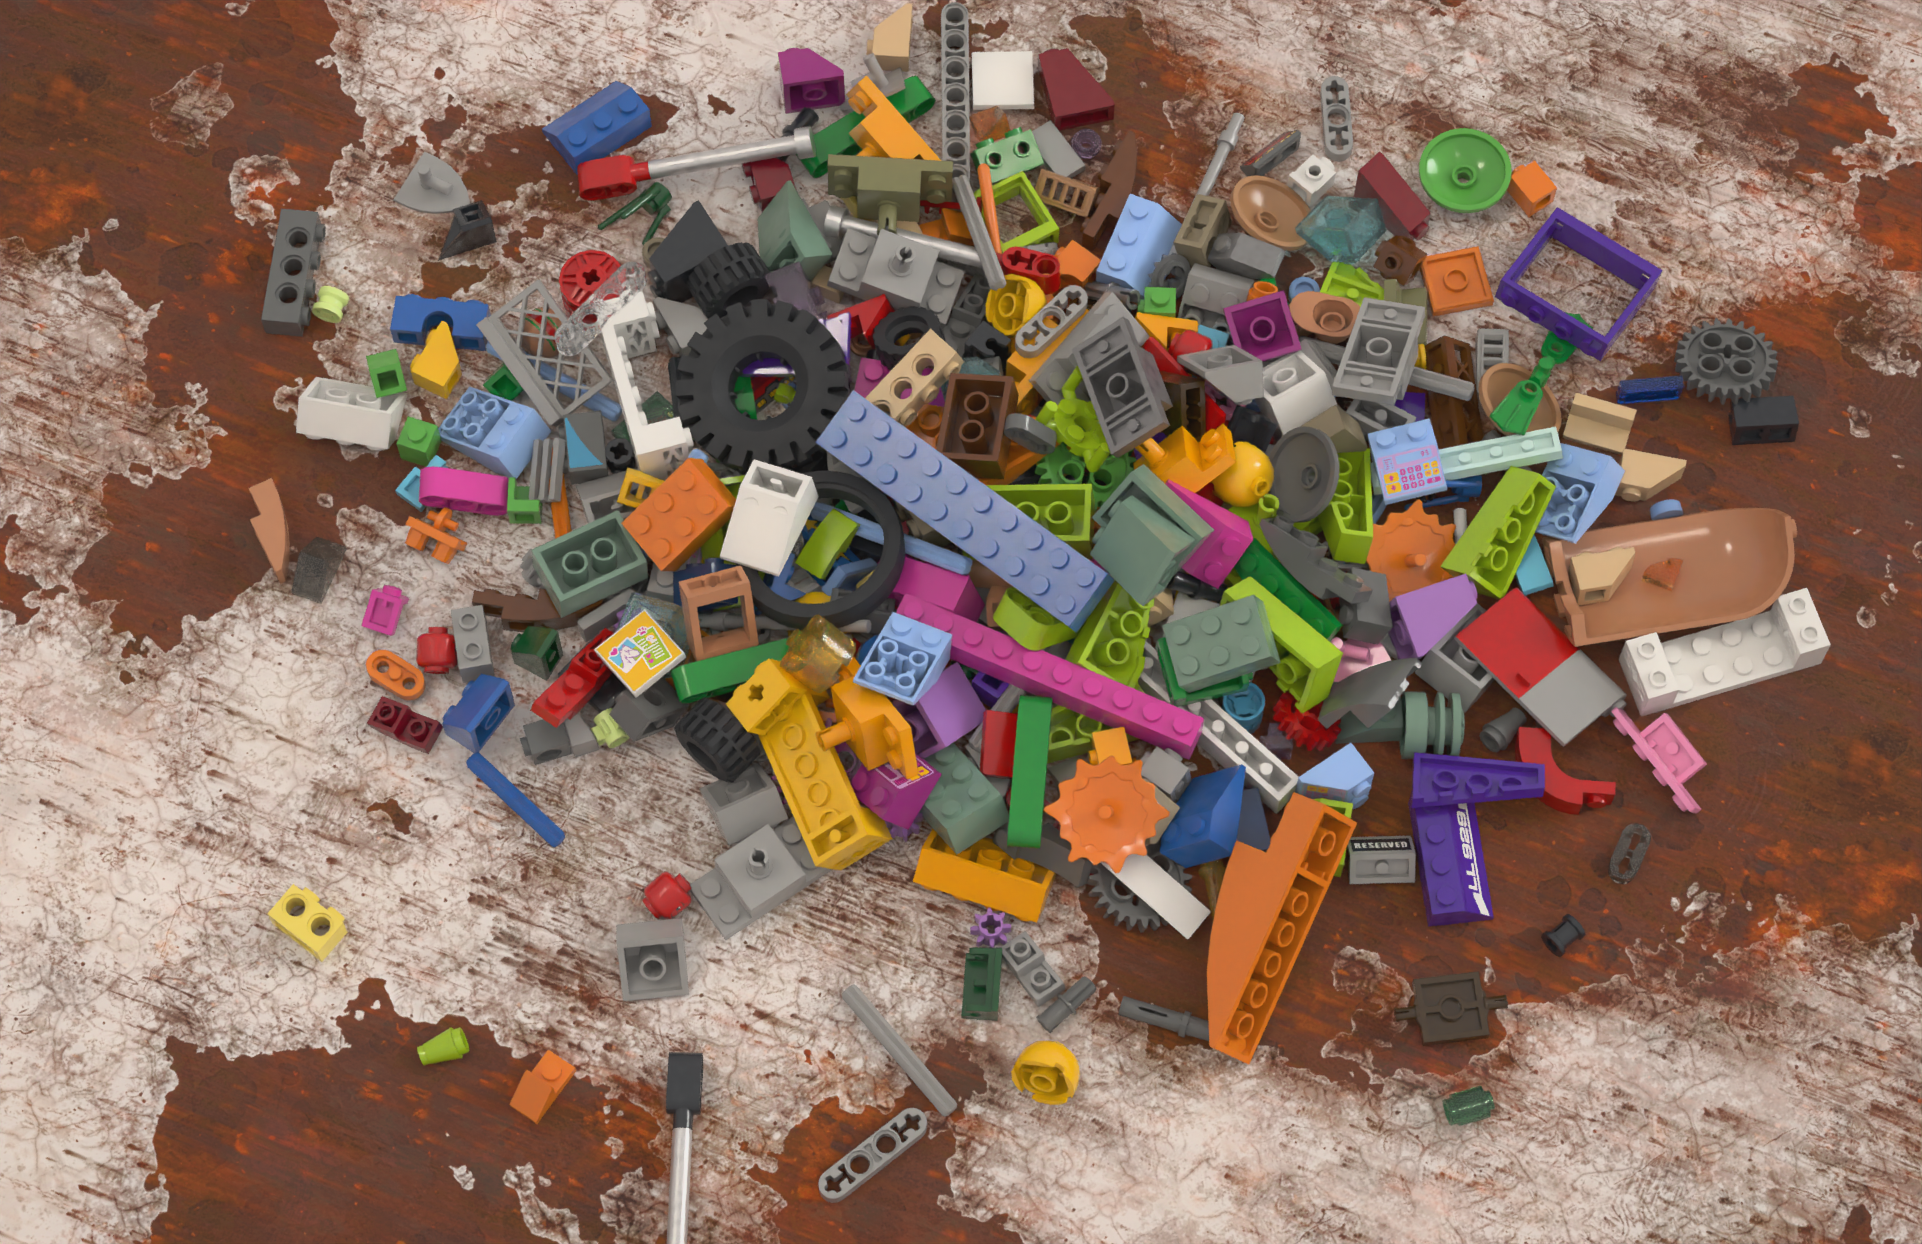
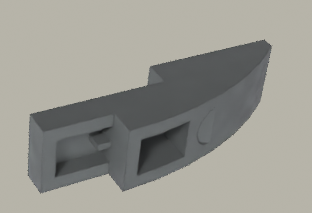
M976 273L953 307L951 318L943 329L945 342L959 354L963 361L964 343L983 321L988 322L986 318V301L990 286L986 277Z
M1277 515L1276 518L1261 520L1259 525L1274 554L1290 574L1306 589L1320 599L1340 596L1351 604L1368 602L1373 590L1364 585V580L1359 576L1338 569L1339 565L1335 561L1324 558L1328 547L1318 542L1319 538L1316 535L1298 530L1293 526L1294 522L1284 516Z

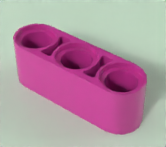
M434 466L425 467L420 470L419 502L429 507H447L451 510L494 516L507 514L509 479L503 476Z

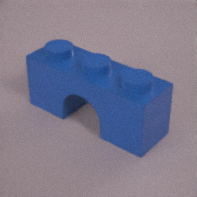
M407 294L395 297L390 331L394 343L425 346L428 331L432 327L439 325L441 321H444L453 328L452 337L456 349L486 351L488 340L476 324L485 317H490L491 314L489 305L478 300L459 302L447 297L427 299L419 295Z

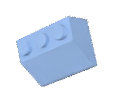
M1130 194L1096 271V282L1105 284L1115 282L1120 287L1135 289L1139 291L1141 299H1144L1145 287L1151 282L1148 274L1153 273L1155 269L1154 262H1160L1162 255L1169 254L1182 224L1160 204Z

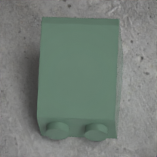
M1131 495L1124 501L1118 500L1108 513V516L1111 518L1110 522L1106 527L1102 526L1092 539L1095 546L1090 555L1139 604L1144 606L1165 590L1196 539Z

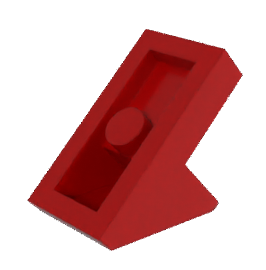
M882 294L828 315L827 319L849 312L851 314L850 339L864 333L871 347L875 349L873 341L875 326L879 324L882 318H885L890 312H895L886 295Z

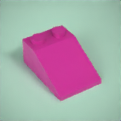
M1168 479L1165 484L1214 529L1182 568L1190 575L1218 589L1253 541L1249 521Z

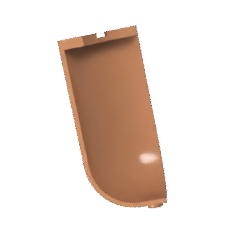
M1734 508L1587 530L1576 544L1553 537H1543L1542 542L1545 561L1551 578L1555 579L1559 593L1553 596L1559 617H1566L1568 625L1564 626L1565 633L1570 642L1577 647L1639 637L1655 632L1664 633L1738 621L1761 613L1779 598L1790 580L1795 557L1793 538L1797 537V527L1795 520L1780 510L1770 508ZM1615 547L1623 549L1634 547L1635 556L1632 569L1609 601L1578 606L1568 574L1571 557H1576L1584 552L1592 554L1607 552Z

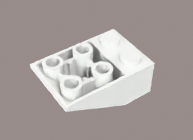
M754 459L740 485L720 558L779 577L819 497L812 477Z

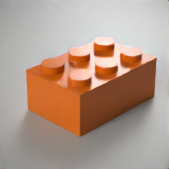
M688 458L621 524L661 571H676L731 518L736 498L703 459Z

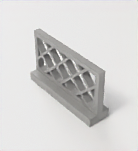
M536 280L490 317H485L476 324L550 426H558L564 421L563 415L571 414L614 381L541 280ZM536 290L544 298L543 312L527 310L528 296ZM522 302L521 309L514 308ZM549 306L555 314L548 313ZM509 311L521 312L518 331L508 330L500 318ZM526 313L542 315L540 334L524 332ZM548 316L559 318L562 322L561 337L545 335ZM567 331L570 333L573 339L567 338ZM511 334H518L517 342ZM523 335L539 338L537 356L526 355L521 349ZM544 338L561 341L558 359L542 357ZM566 342L579 345L581 348L580 363L564 360ZM586 356L592 364L585 363ZM529 359L536 360L535 367ZM541 361L557 363L555 381L544 380L540 375ZM563 364L579 366L577 385L560 382ZM584 367L595 368L603 380L594 387L583 386ZM548 384L554 385V392L551 390ZM560 386L576 388L574 402L566 408L558 399ZM581 389L588 390L580 397Z

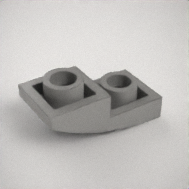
M1026 931L1000 947L1002 948L1003 959L1038 1007L1065 990L1064 982L1047 963L1044 953Z

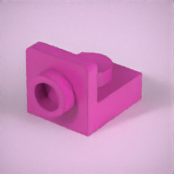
M390 585L372 589L361 626L393 636L403 605L408 604L409 597L401 595L402 589Z

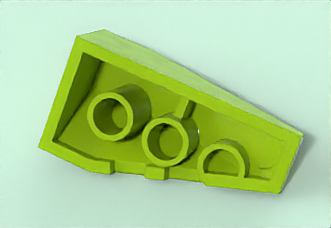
M1115 580L1081 629L1065 660L1134 689L1144 669L1146 658L1143 657L1145 640L1149 638L1150 628L1148 627L1150 608L1154 606L1155 598L1142 606Z

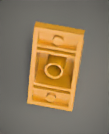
M867 75L846 94L849 97L848 103L852 109L858 114L863 113L866 117L848 133L863 149L856 156L941 161Z
M1088 309L1035 358L1020 356L1015 348V338H1010L1012 355L1007 360L1006 376H1013L1019 393L1017 414L1030 415L1044 399L1029 380L1089 312ZM1045 317L1042 321L1048 328L1059 326L1048 317ZM1036 336L1031 340L1025 338L1024 346L1028 344L1035 346Z
M1222 424L1217 429H1211L1206 432L1201 441L1198 442L1181 426L1159 444L1151 437L1135 447L1142 457L1135 461L1133 465L1135 470L1144 464L1164 483L1169 479L1196 493L1236 463L1232 433Z
M851 653L839 657L841 671L838 672V678L840 682L830 686L837 724L815 733L819 746L823 751H827L838 744L846 742L868 771L889 762L894 770L899 769L906 779L918 775L911 726L884 694L853 683V678L861 665Z

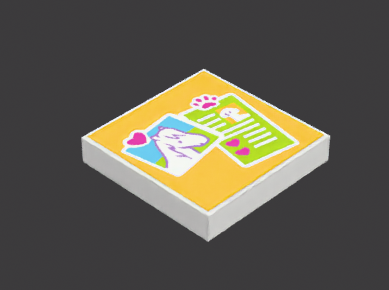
M645 609L594 649L600 659L635 698L686 658L685 653Z

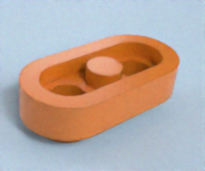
M377 650L368 657L366 669L369 677L375 683L407 701L415 700L424 693L426 683L422 672L418 668L388 650ZM381 666L389 667L385 673L378 672V669ZM408 682L415 683L412 689L404 688Z

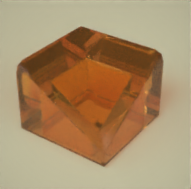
M998 106L970 116L974 136L980 142L989 138H993L994 141L1004 138V133L1010 131L1007 116Z

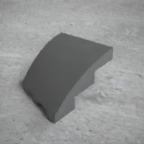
M1417 658L1398 659L1370 666L1348 676L1331 687L1328 698L1323 701L1318 721L1327 729L1347 712L1351 711L1369 728L1393 709L1400 695L1409 685L1405 678L1418 670L1422 663Z

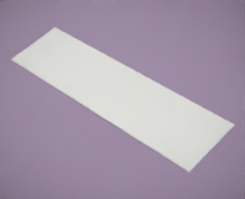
M1129 855L1118 874L1114 873L1107 863L1100 862L1187 939L1191 937L1211 913L1208 908L1147 855Z

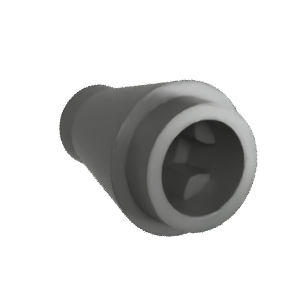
M1512 708L1504 715L1485 724L1482 728L1483 731L1480 733V739L1484 746L1492 752L1505 750L1517 734L1518 728L1526 723L1524 713L1518 708Z

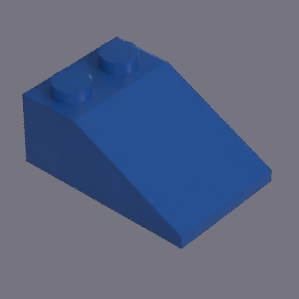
M1242 764L1195 777L1191 780L1176 803L1180 809L1162 834L1161 854L1184 868L1231 856L1237 840L1246 766Z

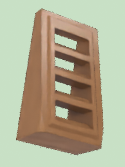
M1043 168L1040 171L1035 191L1042 202L1083 217H1091L1100 189L1099 187ZM1047 178L1053 179L1049 194L1046 196L1043 195ZM1059 182L1064 183V186L1060 198L1058 200L1055 199L1054 196ZM1072 186L1075 190L1071 202L1067 203L1065 200L1069 188ZM1083 190L1086 194L1082 206L1079 207L1076 204L1080 192Z

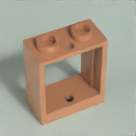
M741 566L679 581L688 646L696 661L759 645L751 585ZM740 596L744 627L701 638L697 607Z

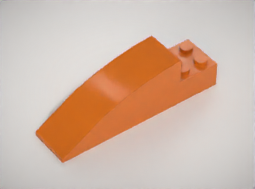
M1293 792L1290 801L1284 808V814L1278 828L1271 837L1267 852L1236 840L1223 877L1210 936L1207 964L1209 1046L1248 1065L1357 825V822L1321 802Z

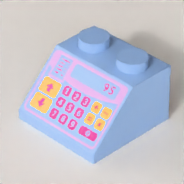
M1430 419L1367 434L1372 461L1385 505L1447 490L1439 450Z
M1349 743L1298 777L1295 793L1311 799L1324 798L1353 803V809H1356L1369 798L1367 795H1369L1372 787L1374 772L1353 744Z

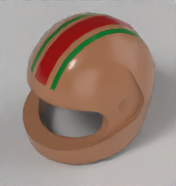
M543 307L535 308L532 311L543 312ZM549 308L548 313L555 314L554 311L551 308ZM527 313L524 332L540 334L542 315ZM547 317L545 335L561 337L563 324L559 318ZM567 331V338H569L570 333ZM523 335L521 347L528 354L537 356L539 338ZM544 338L542 357L554 358L559 355L561 341Z

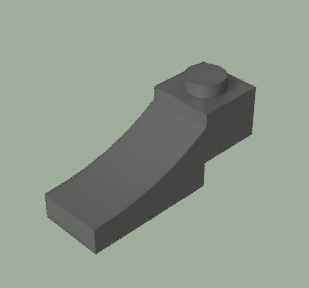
M1009 822L995 830L992 842L1014 860L1021 858L1041 865L1062 876L1076 887L1087 884L1092 863L1087 858H1080L1072 863L1069 862L1068 856L1071 851V843L1062 839L1060 831L1050 823L1042 825L1040 849L1007 846Z

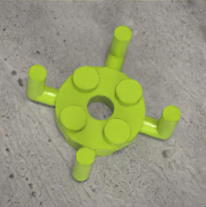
M1076 366L1062 386L1061 390L1064 399L1058 405L1053 401H1048L1035 420L1057 433L1056 441L1060 445L1064 442L1071 447L1069 452L1083 457L1088 471L1095 473L1111 452L1092 402L1077 399L1075 390L1083 378L1079 367Z

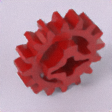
M1290 691L1283 692L1273 707V710L1276 712L1273 720L1280 722L1277 729L1286 732L1285 738L1287 740L1295 739L1297 747L1305 744L1308 751H1312L1314 747L1319 751H1323L1325 747L1329 748L1341 732V729L1338 727L1341 719L1326 729L1318 721L1323 701L1302 714L1295 706L1298 701Z

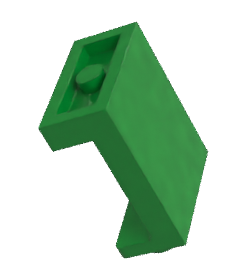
M1166 638L1157 639L1155 648L1171 705L1180 707L1244 692L1248 689L1249 680L1253 679V673L1251 672L1189 693L1178 685Z

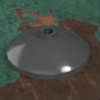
M1297 427L1283 435L1271 451L1269 459L1274 468V481L1268 494L1276 496L1280 504L1277 515L1284 516L1293 522L1301 523L1310 521L1321 514L1333 498L1339 480V459L1336 448L1326 433L1312 427Z

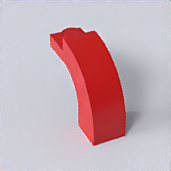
M1518 728L1515 737L1516 762L1545 764V789L1543 797H1536L1538 800L1555 810L1573 815L1579 814L1583 803H1586L1591 808H1603L1606 805L1612 804L1615 797L1616 782L1580 780L1566 775L1554 762L1551 752V734L1545 728Z

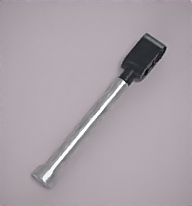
M669 1052L666 1113L673 1114L667 1244H687L693 1115L701 1114L703 1053Z

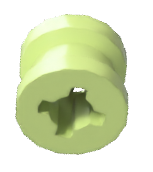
M322 286L318 292L319 301L314 303L312 313L324 321L339 323L343 317L342 308L348 304L349 296L335 287Z

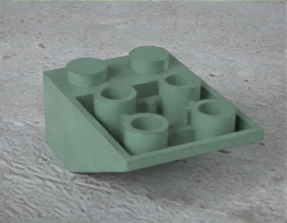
M790 180L783 185L757 218L759 255L773 276V283L770 288L774 295L803 292L833 255Z

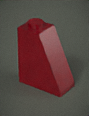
M1054 48L1038 54V72L1052 123L1059 131L1114 120L1115 104L1113 99L1068 48L1061 50Z
M1379 151L1358 171L1353 200L1394 236H1406L1418 241L1429 230L1428 223L1431 213L1388 159Z

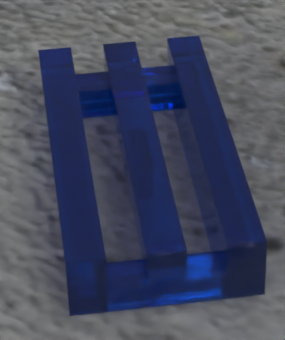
M1682 376L1622 380L1619 382L1618 391H1616L1617 404L1677 400L1684 386Z

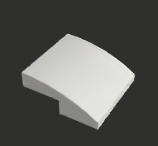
M1032 51L972 52L973 110L1034 109Z

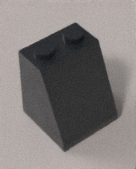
M699 200L691 205L649 258L651 271L648 272V276L653 284L650 286V290L654 298L660 297L680 303L692 298L693 295L687 286L690 274L710 254L728 246Z

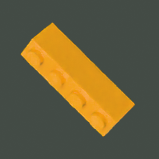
M932 829L921 848L913 882L921 884L927 890H939L951 894L954 898L961 901L969 900L982 904L986 909L991 907L992 911H1003L1012 914L1021 921L1038 922L1056 876L1055 872L1025 859L1017 858L1014 860L995 845L992 839L986 837L956 855L937 832Z

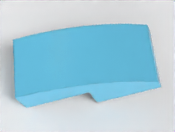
M1533 535L1514 576L1524 595L1554 586L1535 535Z

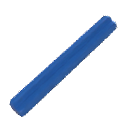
M475 752L466 761L467 767L552 847H557L565 839L564 832L479 752Z

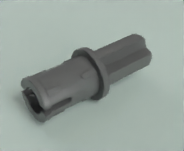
M1082 977L1063 995H1057V1000L1041 1015L1036 1017L1038 1022L1051 1034L1070 1014L1075 1015V1010L1096 992L1094 983L1089 978Z

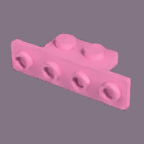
M1615 707L1611 711L1616 717L1613 720L1614 725L1624 736L1629 734L1636 744L1632 747L1639 757L1644 761L1649 759L1656 769L1652 773L1663 786L1668 784L1675 792V795L1672 796L1675 803L1684 812L1687 809L1692 813L1699 812L1701 808L1682 784L1706 766L1707 763L1671 717L1664 713L1641 732L1624 710Z

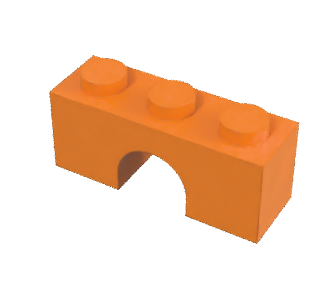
M1074 240L1066 248L1060 247L1054 254L1060 262L1061 284L1059 289L1076 285L1086 291L1085 285L1096 280V271L1101 259ZM1052 294L1045 295L1048 304L1054 296ZM1046 316L1052 321H1054L1056 324L1060 322L1059 318L1056 316Z

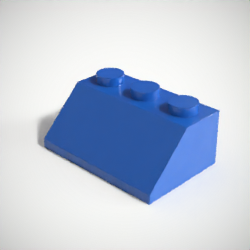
M615 81L542 128V132L576 175H578L577 166L580 163L606 157L652 127L649 108L634 89L619 81Z

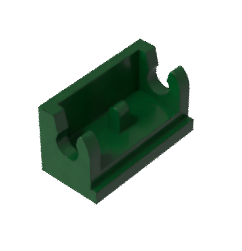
M972 947L969 948V953H966L962 1019L998 1021L1002 948Z

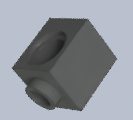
M542 719L523 725L525 737L520 738L525 757L532 755L535 765L572 754L563 723L558 728H555Z

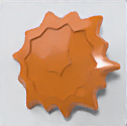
M1417 499L1403 513L1391 512L1383 525L1373 523V540L1366 563L1368 564L1369 571L1386 574L1389 602L1397 596L1454 578L1440 566L1456 545L1453 541L1456 525L1451 523L1441 526L1437 514L1427 515L1424 512L1420 499Z
M1111 755L1100 764L1093 766L1082 759H1078L1074 778L1058 784L1060 798L1044 807L1043 810L1060 823V837L1071 843V851L1068 856L1069 862L1072 863L1080 858L1089 859L1093 865L1105 862L1114 873L1118 874L1129 855H1147L1145 840L1156 835L1155 824L1159 820L1169 817L1170 812L1155 799V785L1142 779L1143 762L1141 760L1125 766L1118 763L1115 757Z

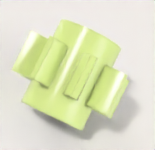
M613 708L602 711L593 719L596 726L591 728V731L596 737L599 746L606 743L609 748H615L629 739V736L609 715Z

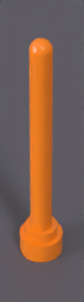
M980 164L977 171L985 226L995 252L1002 254L990 168L987 164Z

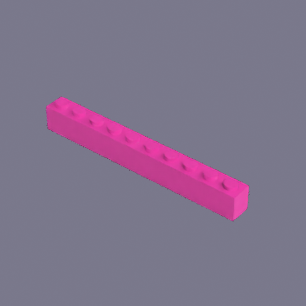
M905 593L896 611L897 614L953 634L950 659L1034 695L1052 697L1053 703L1112 728L1124 727L1127 734L1162 749L1169 748L1188 760L1202 733L1204 718L1043 650H1029L1010 636Z

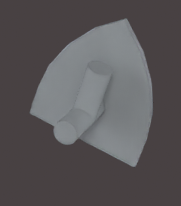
M874 53L863 58L869 73L851 81L852 87H854L867 75L885 97L906 88L901 67L884 74ZM849 98L839 107L840 110L852 109L848 103Z
M425 151L393 199L407 208L434 214L453 212L455 208L470 204L467 189L455 170L438 157Z

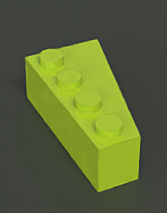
M1368 448L1366 451L1337 453L1339 459L1337 488L1328 506L1318 515L1333 560L1360 564L1366 563L1373 540L1370 449Z

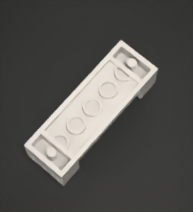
M643 291L594 303L601 339L639 471L665 481L686 461L691 451L694 450L690 429L689 427H682L680 417L648 425L645 412L642 410L637 386H635L634 375L628 358L657 351L655 339L660 338L652 302L646 303Z
M1807 588L1779 596L1770 611L1747 619L1734 621L1660 643L1656 632L1627 640L1619 657V662L1642 717L1821 664L1830 647V642Z

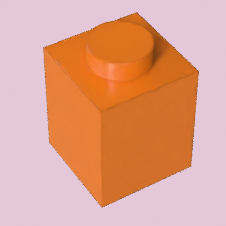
M1533 161L1527 166L1520 165L1512 171L1507 191L1526 215L1530 217L1554 201L1557 187L1536 161Z

